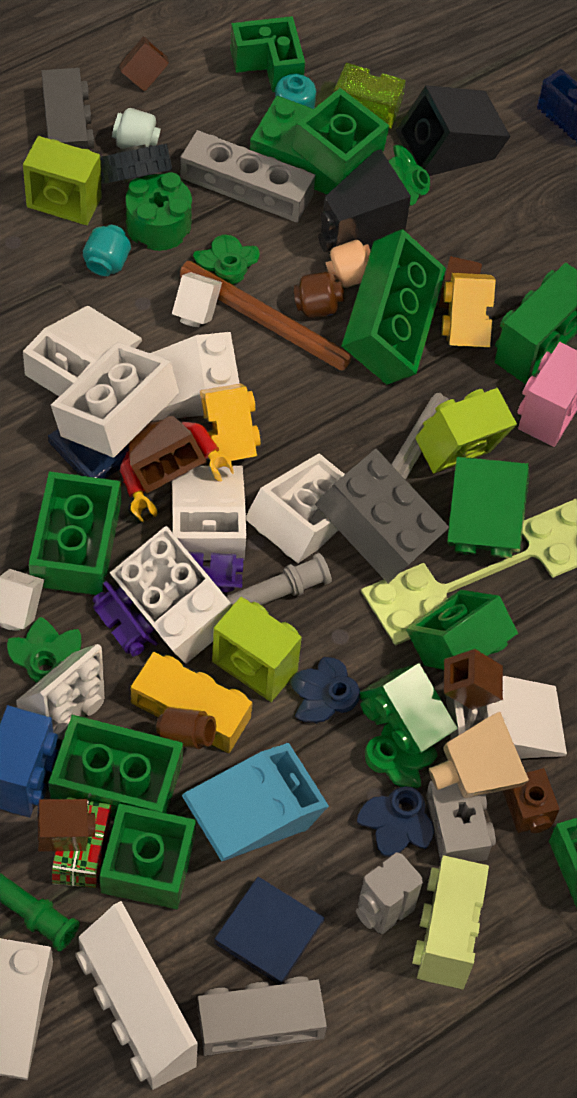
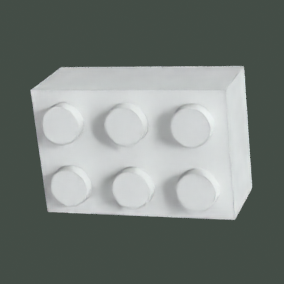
M117 342L51 404V408L61 437L114 458L179 394L171 361Z

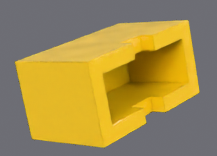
M451 273V282H445L444 302H449L448 315H443L441 334L447 336L446 340L449 345L490 347L492 319H489V315H486V308L493 307L496 280L492 275Z
M241 383L200 390L203 416L208 418L209 422H212L213 430L207 432L219 447L218 453L227 455L231 461L257 456L256 447L260 446L261 442L257 425L252 426L250 412H255V400L252 391H247V387Z

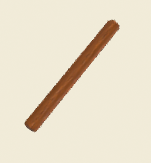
M186 261L181 267V278L182 275L192 272L222 282L218 300L341 371H344L350 364L352 355L346 350L192 261Z

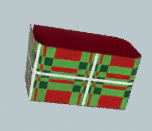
M87 800L88 813H95V837H88L86 851L55 852L52 884L97 888L107 839L106 834H108L111 818L110 804Z

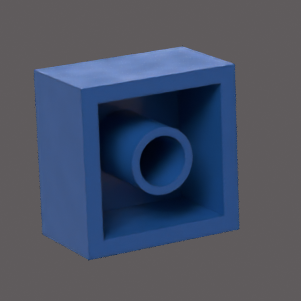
M7 705L0 723V809L31 817L34 806H38L39 800L44 799L47 784L43 782L47 771H53L59 754V750L55 749L58 734L53 733L51 717Z

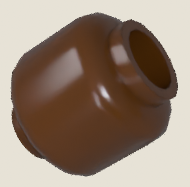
M330 272L303 275L300 278L299 284L294 285L297 310L303 311L308 318L334 315L338 310V302H344L342 282H335V278Z

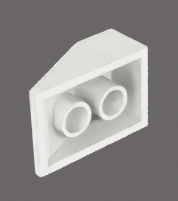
M231 332L196 335L150 353L171 361L179 394L151 421L163 420L168 416H174L175 418L202 416L200 390L239 384Z
M317 454L261 487L246 515V521L253 525L259 533L265 535L287 556L299 563L316 552L338 531L315 503L345 474L321 454Z
M0 938V1076L28 1080L53 966L52 951L49 946Z

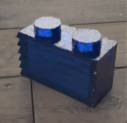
M560 69L543 80L537 110H541V113L546 114L550 121H554V125H559V128L563 129V132H566L567 136H570L572 140H576L577 144V81L563 69Z

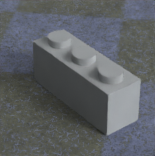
M294 977L286 980L285 984L269 986L266 982H256L245 986V990L229 992L227 988H214L206 991L205 995L198 996L197 1010L204 1056L324 1039L327 1024L319 979L309 981L307 977Z

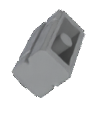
M396 852L383 862L382 867L378 866L364 876L358 902L359 908L356 909V913L367 928L371 929L373 927L381 934H384L396 925L398 919H404L415 910L423 883L421 875L403 854Z

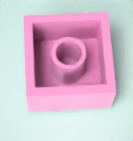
M561 342L558 343L553 353L548 351L545 353L538 367L540 373L537 378L531 376L527 381L522 393L525 397L517 414L521 415L519 430L553 447L556 446L577 412V350Z

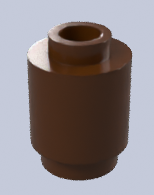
M168 707L158 717L156 725L158 736L182 742L183 747L193 749L211 746L217 729L215 718L208 715L205 711Z

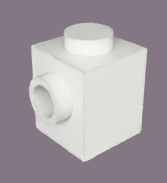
M192 272L182 275L172 314L181 317L180 322L193 327H200V324L210 322L222 282Z
M12 569L7 570L0 576L1 627L17 631L25 629L35 620L44 579Z

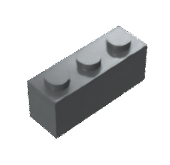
M80 68L41 70L48 139L58 140L61 143L81 149H93V129H86V124H91L90 105H84L83 100H89L87 81H81Z

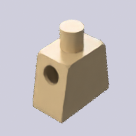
M501 712L491 715L447 742L443 749L448 761L429 768L431 779L437 790L457 783L463 798L517 788L529 781Z

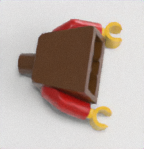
M168 416L159 422L149 423L144 430L140 431L129 442V451L120 465V472L129 497H134L131 503V511L139 521L144 522L141 512L146 507H148L154 517L157 516V508L143 493H149L207 462L206 459L208 458L211 460L210 467L217 481H222L218 471L221 467H228L230 472L234 474L230 458L225 454L218 453L219 447L204 426L191 422L181 423L174 416Z

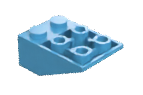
M289 743L262 751L182 795L221 861L306 831L329 807Z

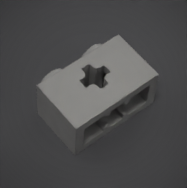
M430 781L426 800L434 827L440 861L443 855L471 862L487 860L491 847L496 843L493 824L491 822L486 823L483 811L487 809L486 794L463 798L457 783L437 790L433 781Z

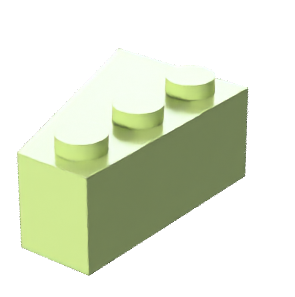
M443 855L439 868H431L427 890L434 892L432 904L424 903L420 927L427 928L424 941L417 940L412 964L419 965L417 979L464 990L475 959L473 949L475 938L478 937L480 923L478 922L484 901L488 865Z

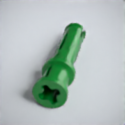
M0 873V902L22 917L29 931L32 933L38 931L53 942V948L58 952L66 948L75 937L80 922L75 918L68 919L53 908L54 904L50 900H38Z

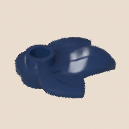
M323 657L319 662L318 670H301L289 680L293 690L304 699L295 714L296 719L302 722H324L336 711L340 713L349 712L355 708L360 698V689L357 682L348 677L346 666L335 658ZM340 690H346L341 696L335 695Z
M412 787L397 788L389 797H373L361 808L357 818L359 825L376 829V845L384 857H390L396 852H402L409 842L419 848L426 849L434 834L433 823L424 813L425 800L421 793ZM408 803L412 806V810L403 811L399 808V804Z

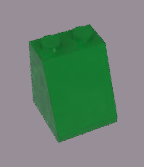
M465 457L456 458L447 541L449 546L455 547L456 553L476 554L477 549L491 550L490 556L500 558H512V552L520 553L530 475L528 463Z

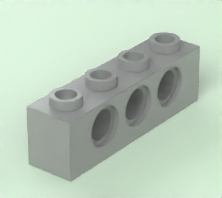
M198 130L181 156V179L297 223L313 197L315 174Z

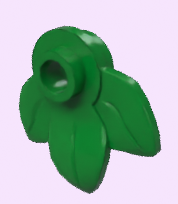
M394 145L395 157L388 161L411 195L410 206L416 204L418 197L428 193L430 177L425 169L417 165L412 154L405 147Z
M227 234L215 237L212 241V249L198 250L193 253V258L197 265L207 271H215L218 277L230 284L241 282L248 267L257 263L260 257L257 246L242 247L240 241L235 236Z
M40 617L29 629L26 639L19 637L9 638L7 649L11 660L15 664L26 668L29 677L38 683L68 656L81 650L82 640L78 629L69 630L59 635L47 620ZM45 664L52 667V669L47 671L39 670Z
M388 723L382 729L381 735L372 738L366 745V763L373 771L386 773L395 785L418 789L421 786L418 770L431 765L437 758L438 753L432 745L422 753L408 755L394 741L392 736L394 730L390 723ZM380 750H383L384 752H386V753L388 754V756L382 754V752H381Z

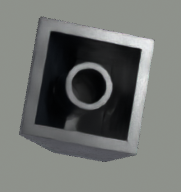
M425 85L396 129L403 147L412 154L417 165L425 169L429 176L493 160L510 138L486 91Z
M381 149L374 151L325 196L323 212L320 215L322 222L321 233L318 235L320 246L324 252L330 254L332 248L353 240H359L363 246L368 244L371 250L374 241L401 229L406 231L411 195Z

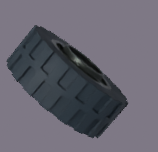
M167 143L146 147L145 144L117 150L116 154L100 157L102 184L123 180V183L131 182L135 178L172 170Z

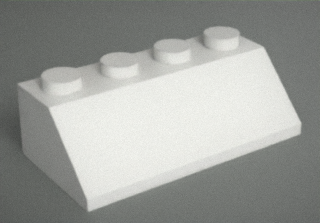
M122 901L114 904L79 936L80 951L75 954L84 974L92 973L98 984L93 989L102 1009L105 1010L110 1007L116 1019L112 1023V1027L122 1046L128 1043L135 1057L131 1058L130 1061L140 1081L147 1079L152 1090L196 1068L198 1043Z

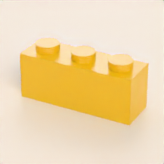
M153 652L131 686V703L157 717L163 714L168 707L201 710L213 716L216 720L217 729L212 745L227 753L231 752L251 719L252 701L248 700L244 693L236 689L228 690L216 684L209 675L202 672L195 673L183 667L177 659L168 655L163 657Z

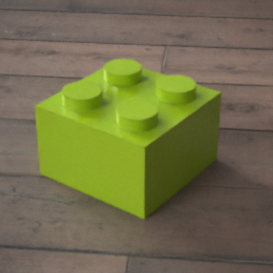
M38 136L23 163L26 206L88 226L102 198L100 154L88 149L64 144L58 140Z
M498 388L484 392L483 389H478L468 394L462 401L455 402L454 399H450L435 408L436 413L434 416L423 422L424 427L416 435L415 439L434 474L456 466L457 457L477 458L490 453L517 423Z
M241 596L214 627L212 662L272 702L289 682L290 678L298 671L302 637L290 624L286 622L280 623L270 616L262 605L257 602H249Z

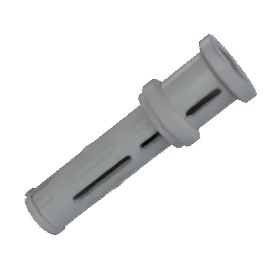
M317 553L313 555V559L295 567L290 564L283 569V574L226 597L232 605L241 596L249 602H257L263 605L290 593L293 596H300L304 594L305 589L322 582L325 585L331 583L332 578L324 557Z

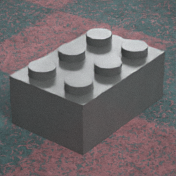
M374 449L335 482L315 503L388 584L449 528L377 449Z

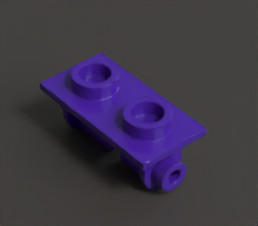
M189 552L222 592L234 591L235 587L242 588L243 574H236V572H243L244 558H236V554L211 553L210 566H203L204 553Z
M105 581L103 584L109 592L106 594L101 592L93 598V609L108 628H111L119 621L122 623L111 633L122 646L125 653H131L132 656L139 655L145 649L143 644L147 641L157 646L159 643L151 634L155 631V628L142 613L136 614L131 607L134 602L121 586L117 589Z

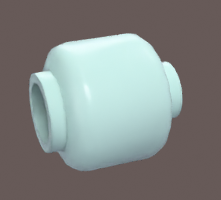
M128 108L123 114L118 113L112 138L116 139V145L121 149L144 144L146 147L156 146L161 129L155 127L156 118L154 115L134 108Z

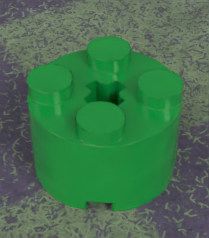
M173 172L151 174L133 179L129 184L126 194V228L131 239L137 244L140 241L146 244L148 249L155 251L169 250L179 246L187 233H190L192 224V196L188 187L181 181L180 176Z

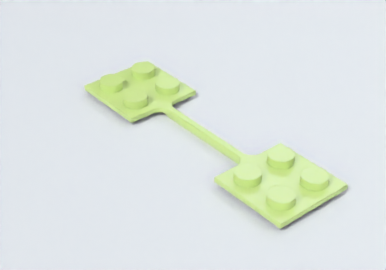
M577 499L524 520L522 535L529 547L526 551L514 555L512 558L502 560L448 584L437 582L425 563L400 572L389 584L385 580H381L362 588L361 593L396 646L411 639L406 628L447 600V593L531 557L539 559L552 578L577 568Z

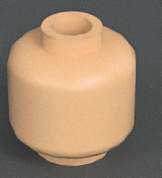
M353 240L331 249V261L325 263L328 272L334 276L335 280L338 279L339 282H342L344 288L361 283L371 252L369 245L363 246L359 240Z

